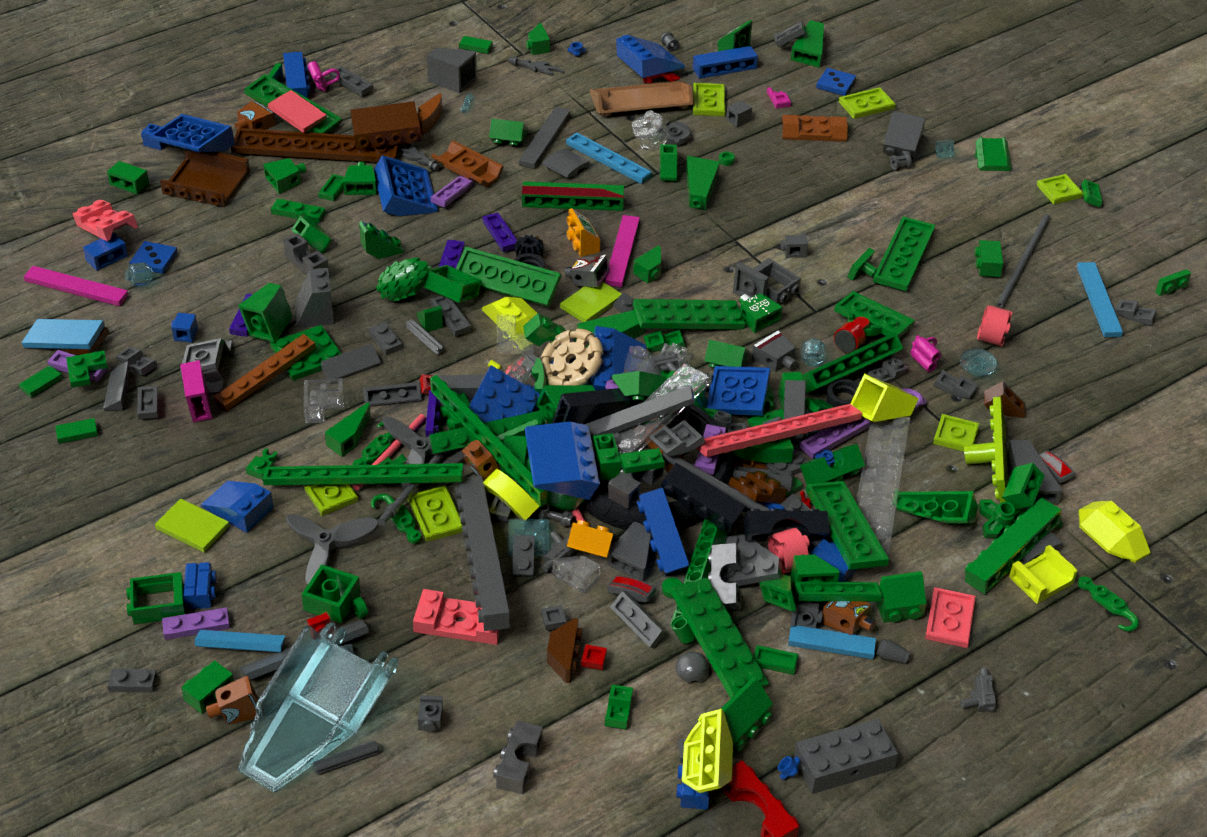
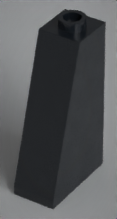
M619 388L561 394L552 424L562 422L587 424L627 409L631 399L625 396Z

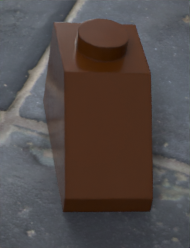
M1003 381L984 391L983 402L988 410L993 405V397H1001L1004 416L1020 418L1026 416L1025 403Z

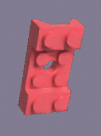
M97 200L93 202V205L81 207L77 212L72 213L78 227L105 241H109L112 232L123 226L129 225L133 228H138L133 214L127 211L116 212L112 209L111 204L104 200Z
M423 589L413 619L414 632L494 645L498 644L499 630L484 631L483 623L478 622L477 610H480V608H476L475 602L445 598L444 592ZM458 617L465 618V620L461 622H458L455 619Z

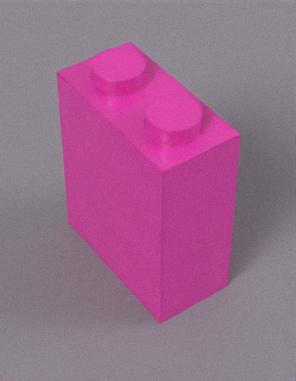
M200 360L180 364L185 397L193 423L212 419L207 384Z

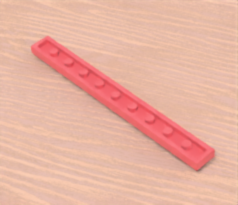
M847 404L704 438L706 443L696 449L704 456L712 457L733 450L806 434L844 423H851L852 421L860 420L862 412L852 404Z

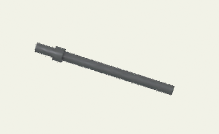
M442 452L437 453L428 464H438L444 458V454ZM410 483L401 495L385 508V513L378 519L379 524L385 525L390 518L395 517L399 512V508L421 483Z

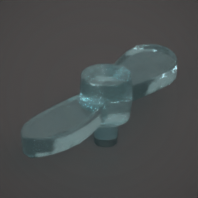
M472 93L466 95L464 104L460 108L461 112H466L468 107H470V102L474 98Z

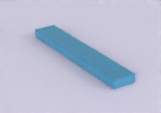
M575 133L566 139V144L640 184L652 177L650 170L579 133Z
M1095 262L1078 263L1077 270L1103 336L1122 337V328Z

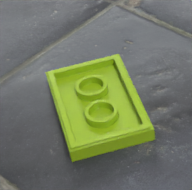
M693 83V115L725 116V84Z
M880 87L839 97V103L853 119L892 110L896 106Z
M601 282L598 287L584 286L561 302L560 308L581 322L594 320L611 308L622 293L604 282Z
M446 485L410 495L408 502L426 542L462 533V526L464 525L460 523V516Z
M183 499L175 503L155 523L157 530L202 552H205L230 527L229 521Z

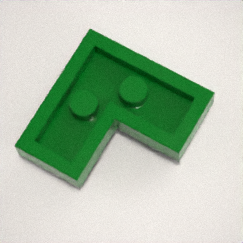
M105 351L66 357L71 388L91 385L89 372L108 368Z

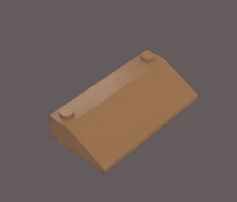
M683 81L590 89L596 111L601 116H609L611 112L673 106L688 108V105H693L692 85Z

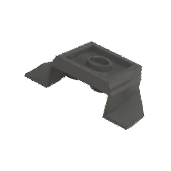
M222 338L186 346L182 364L200 360L208 394L220 393L222 391L224 380L218 371L221 354L231 352L233 340L224 341Z

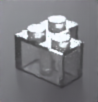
M498 314L497 353L534 354V344L525 339L524 333H516V315Z
M343 378L304 380V414L306 423H324L325 409L344 408Z

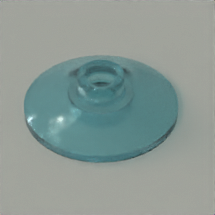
M969 349L962 353L960 357V364L963 369L974 375H989L997 368L995 356L986 350Z

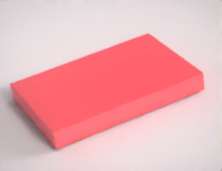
M292 90L268 103V108L303 133L326 119L325 113Z
M934 587L925 639L967 648L976 596Z

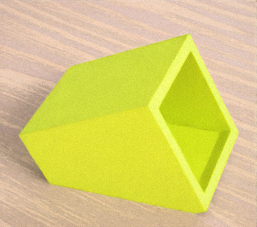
M864 374L850 404L860 410L863 417L877 422L911 416L919 398L894 385Z

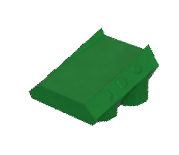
M981 136L975 141L976 150L974 155L978 159L977 167L980 171H1011L1008 141L1005 137L982 138Z

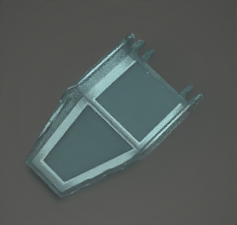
M330 622L320 633L306 625L257 701V712L254 722H251V733L248 742L245 743L238 771L276 793L310 768L314 761L322 759L356 734L388 680L395 673L399 663L397 658L393 657L383 669L382 667L388 657V653L381 652L375 662L370 664L338 646L341 644L346 630L339 629L332 640L329 641L328 639L336 628L335 624Z

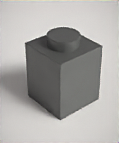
M741 100L727 107L726 120L735 127L751 121L752 107Z

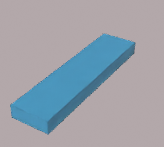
M795 625L790 628L788 645L873 659L876 638Z
M200 630L195 638L196 647L281 652L285 644V635Z

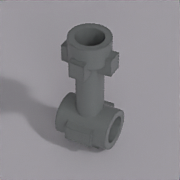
M548 503L536 509L537 518L541 522H546L551 518L561 521L562 526H571L573 523L574 515L567 511L563 514L552 511Z

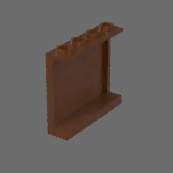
M414 101L350 110L356 150L422 141Z
M185 148L184 161L169 180L161 179L160 183L162 194L225 207L250 173L248 158L219 152H198Z

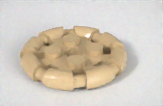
M570 329L555 336L556 339L552 343L549 342L541 356L548 384L585 385L588 383V380L597 374L603 361L601 359L603 347L599 338L594 337L595 335L585 329H576V331ZM576 357V360L569 364V360ZM586 368L587 371L582 375L581 372Z

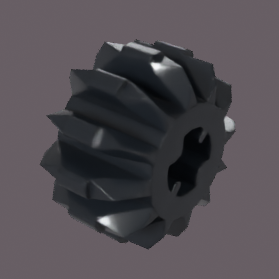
M525 234L524 237H519L515 243L516 256L526 253L536 254L540 257L543 256V240L539 239V236L533 237V234L531 236Z

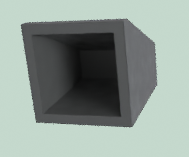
M435 48L427 55L428 82L461 93L477 79L475 51Z
M893 111L883 143V152L888 155L898 156L908 153L911 159H915L923 138L925 118Z
M328 268L309 270L295 300L297 328L334 325Z

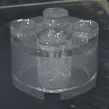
M650 110L632 122V131L643 149L653 148L654 150L659 148L660 144L667 142L668 134L670 135V131L660 114Z

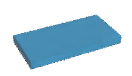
M37 319L21 343L24 348L91 349L105 324L103 320Z

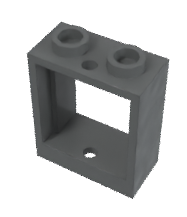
M770 258L753 268L785 286L779 291L774 290L770 286L767 289V297L779 305L785 303L787 299L800 291L801 278Z

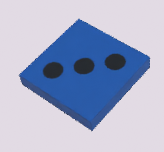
M827 68L816 83V88L846 96L856 80V75Z
M144 241L129 262L130 267L163 274L177 254V247Z

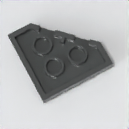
M745 534L727 537L725 544L736 543L741 550V570L729 572L725 577V583H737L738 586L781 579L782 562L778 556L757 542H746Z

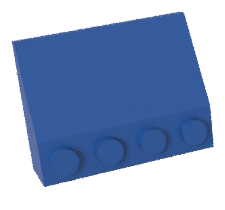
M623 35L621 38L616 39L617 56L642 78L685 68L681 61L658 43L630 35Z
M185 114L179 115L149 135L151 140L198 152L227 151L235 144L231 126Z
M382 155L374 169L383 212L396 216L436 213L438 209L437 205L431 202V196L434 194L427 169Z
M595 326L594 337L599 338L603 347L601 367L597 374L590 378V385L595 390H605L607 381L611 380L614 374L637 370L646 372V368L637 369L636 362L643 361L646 356L645 344L614 328Z
M574 422L526 426L525 435L534 488L589 500L600 484L589 426Z

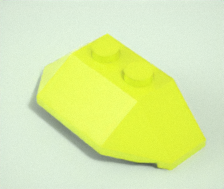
M504 297L482 307V311L522 350L534 345L525 339L523 326L537 312L522 298Z
M1096 501L1079 509V528L1107 553L1120 558L1130 559L1133 563L1150 555L1151 552L1141 526L1113 501Z
M722 709L701 714L698 719L699 722L694 726L684 742L682 782L698 793L721 788L732 781L733 741Z

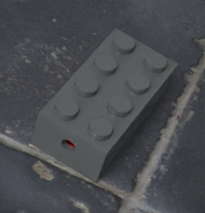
M879 719L796 742L794 758H800L798 767L812 794L894 770L898 756Z

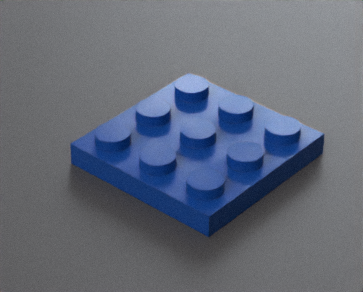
M491 365L469 405V409L474 414L476 413L483 423L531 413L540 393Z
M715 366L706 408L735 415L763 416L771 369L764 367Z

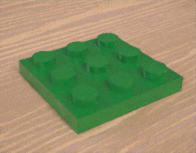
M322 325L280 338L276 342H270L274 353H277L303 334L315 342L316 349L286 369L292 381L322 371V361L341 355Z

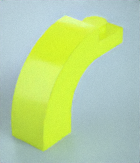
M498 469L483 482L484 489L488 493L497 496L522 520L526 521L539 507L515 481Z

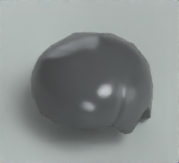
M695 651L687 652L677 660L676 672L681 679H684L689 684L692 681L703 683L710 675L709 663L701 653Z

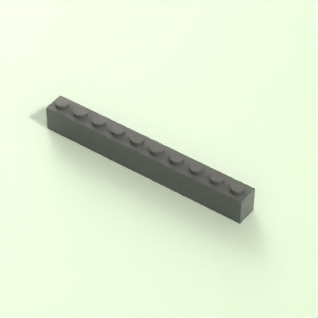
M482 476L464 477L462 482H458V486L455 487L458 511H462L460 512L461 525L465 524L462 526L463 538H467L464 539L465 551L470 552L467 553L468 565H472V567H469L470 578L475 579V581H472L473 594L477 593L474 596L475 606L480 608V610H477L478 622L483 623L484 631L510 628L509 609Z

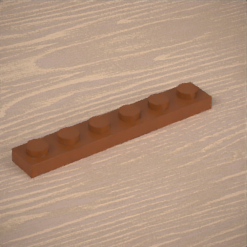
M301 335L215 395V401L228 411L316 349L315 342L306 335Z

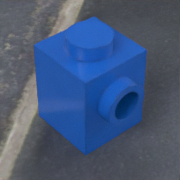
M149 123L142 130L141 137L144 146L158 150L164 148L167 143L149 139V135L162 126Z
M177 313L175 320H172L171 323L174 341L193 342L198 329L196 314Z

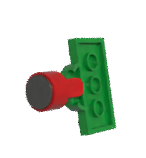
M852 291L835 305L834 311L843 317H847L848 320L847 323L835 332L834 342L842 352L851 353L864 344L866 336H876L880 333L888 336L896 332L898 338H900L914 326L915 320Z

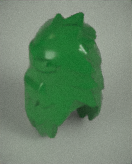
M410 258L401 262L395 261L381 273L376 290L380 293L381 299L401 301V299H405L408 296L416 295V292L422 289L425 283L424 277L428 273L427 270L432 268L428 266V262L420 261V258Z

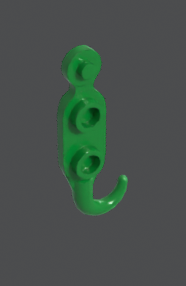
M383 422L379 423L377 428L383 427ZM389 432L376 437L362 451V457L356 459L353 465H367V463L375 462L392 444L394 437Z
M378 494L372 498L371 507L374 509L376 507L375 503L379 500L386 501L388 505L395 500L388 494ZM402 505L399 508V512L391 520L400 532L407 534L408 542L418 543L421 540V533L414 529L415 521L407 508Z
M1082 576L1079 578L1078 586L1081 589L1090 591L1091 597L1112 614L1126 617L1132 622L1130 626L1119 624L1118 628L1127 632L1138 628V617L1129 609L1122 598L1103 585H1095L1089 577Z

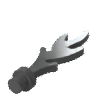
M517 56L509 57L508 63H512L514 66L520 64L531 69L533 72H536L537 69L553 76L552 71L564 74L563 69L549 66L550 63L546 61L531 63V59L519 60Z
M409 143L407 144L409 149L399 145V150L404 152V158L417 160L418 164H426L431 170H439L440 165L437 161H430L425 156L423 150L418 153L417 149Z

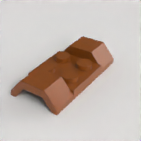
M782 115L781 117L783 125L782 139L847 142V117L830 116L829 118L808 115Z
M454 140L451 141L448 150L441 156L434 153L431 155V158L444 165L445 168L468 180L472 179L486 188L498 181L503 170V165Z

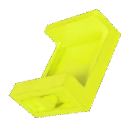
M1048 545L1042 555L1024 565L1020 561L1013 563L1009 578L1036 604H1039L1074 584L1077 569L1051 545Z

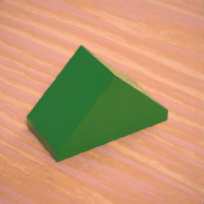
M441 306L416 313L422 327L427 332L443 328Z

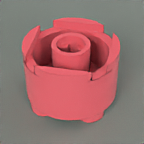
M988 305L982 317L977 339L1002 347L1005 341V336L1003 335L1005 333L1008 334L1011 324L1008 322H1010L1013 312Z
M797 528L771 534L772 537L768 539L769 551L778 556L782 562L781 574L792 571L794 555H809L807 548L810 545L809 539L806 535L802 536Z

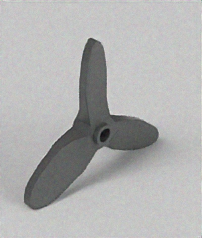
M383 417L385 429L411 451L405 464H425V458L429 455L437 454L432 452L429 436L426 438L420 437L399 420L392 417ZM462 448L453 449V450H449V451H444V452H442V453H443V454H447V453H450V452H454V451L460 450V449H462ZM401 483L402 489L405 490L410 483Z
M289 514L286 517L289 527L295 533L315 545L306 569L305 580L307 585L321 564L328 565L331 552L335 548L348 546L363 540L376 532L379 527L378 520L371 517L344 522L330 530H324L313 521L300 515Z

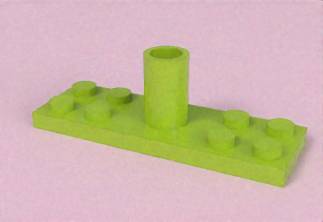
M993 397L990 415L994 419H990L991 430H994V442L964 445L966 465L992 462V470L996 472V474L992 475L993 486H997L995 488L996 500H1000V503L1006 502L1002 496L1008 484L1006 423L1001 397Z

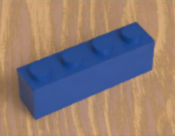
M751 46L693 56V70L699 79L757 69L758 55Z
M302 52L283 53L287 87L307 98V94H310L306 58L302 57Z
M663 487L639 495L640 501L637 502L640 514L644 513L646 520L643 523L646 532H651L653 540H650L653 552L657 551L659 559L656 562L659 571H664L665 576L688 569L689 563Z

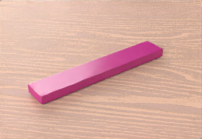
M622 216L609 263L610 271L605 278V284L609 286H623L640 217Z
M32 266L23 276L26 282L120 306L128 297V290Z

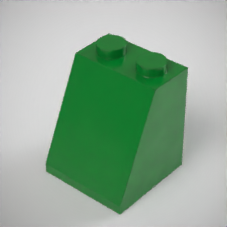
M268 283L238 305L251 337L276 342L293 317L290 305L284 294L285 291L281 285Z
M546 385L543 387L536 405L539 410H543L546 422L552 424L561 394L595 391L592 385Z

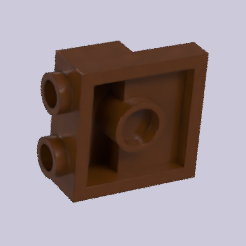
M759 470L747 472L746 477H731L728 484L754 501L777 504L783 503L788 490L785 486L781 485L780 481L767 477V473Z

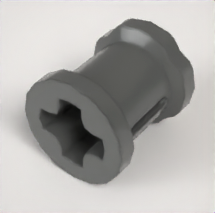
M665 32L661 36V42L666 45L669 51L672 52L678 49L679 41L674 38L671 32Z
M908 153L902 156H891L890 163L893 170H897L900 167H911L912 160Z

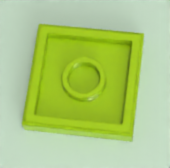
M1067 174L1037 181L1039 189L1053 204L1083 197V192Z
M942 414L933 444L964 452V445L974 444L979 423Z
M349 484L304 486L305 492L321 516L358 502V496Z

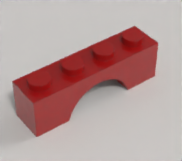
M743 760L733 765L732 781L721 787V789L732 802H750L762 810L765 819L762 822L761 836L797 837L799 824L796 818L788 814L779 799H775L770 793L768 786L756 777L754 770L750 766L748 767Z

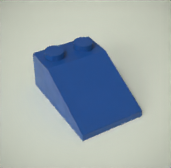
M237 481L225 482L201 504V508L229 521L230 524L246 533L274 509L272 493L269 490L255 483Z

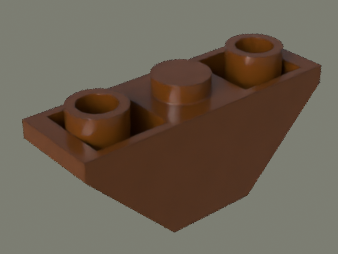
M577 618L550 632L548 641L547 664L565 683H570L571 674L575 675L576 662L573 660L574 657L578 658L579 645L576 643L577 640L581 641L582 628L578 627L579 619Z

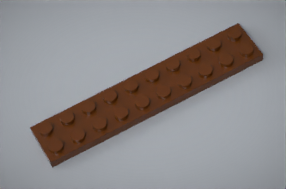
M238 128L234 137L235 144L231 146V153L379 162L382 155L396 159L400 144L356 150L354 135Z

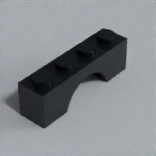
M751 509L747 511L743 518L746 542H766L771 531L782 526L797 528L802 536L806 535L809 542L826 540L830 535L828 513L819 509H811L809 511H801L800 509H791L789 511H781L780 509H771L769 511Z

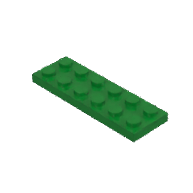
M264 74L244 89V94L268 107V103L292 89ZM292 90L326 114L324 121L307 131L328 134L341 124V117Z
M903 216L879 264L873 282L907 291L936 225Z
M466 246L456 269L481 279L480 288L510 297L522 298L524 301L548 308L562 277L560 273Z
M634 299L632 304L640 328L744 329L745 322L736 300Z
M845 482L807 484L805 491L815 509L827 511L830 536L849 570L888 566V556Z
M708 577L672 587L670 593L730 699L753 676L759 680L763 688H766L769 684Z

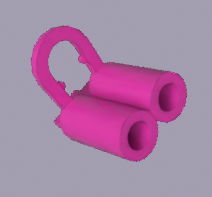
M312 61L308 64L309 72L319 90L325 92L328 85L340 79V72L337 69H329L322 73L317 62ZM332 72L337 73L335 79L326 81L324 76Z
M917 335L915 341L912 342L911 357L927 372H932L937 367L936 361L942 355L935 347L937 339L935 337L925 339Z

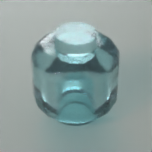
M144 262L130 264L128 270L125 271V279L132 286L148 285L153 280V270L151 266Z
M816 338L805 341L802 344L801 350L802 361L811 367L820 365L825 360V344Z

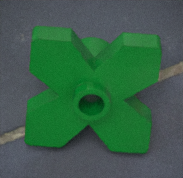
M981 499L978 504L979 513L989 519L982 527L984 538H996L1001 530L1004 531L1008 526H1012L1016 522L1014 517L1019 514L1021 509L1015 510L1014 506L1009 502H1002L997 505L992 499Z

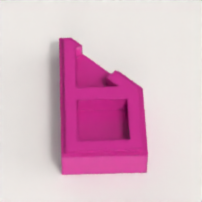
M770 87L767 88V94L776 109L791 107V101L785 92L780 91L778 93L772 91Z

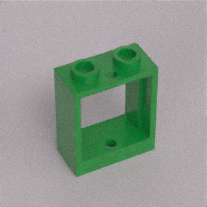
M449 265L427 270L428 273L424 277L425 288L458 303L478 297L481 279Z
M182 572L130 578V587L126 588L127 599L130 600V603L126 607L127 615L132 616L133 624L162 621V618L186 614L183 600L184 582ZM174 591V603L139 607L138 595Z

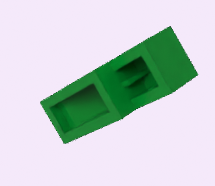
M783 438L731 452L732 456L751 461L788 463L792 462L794 448L790 438Z

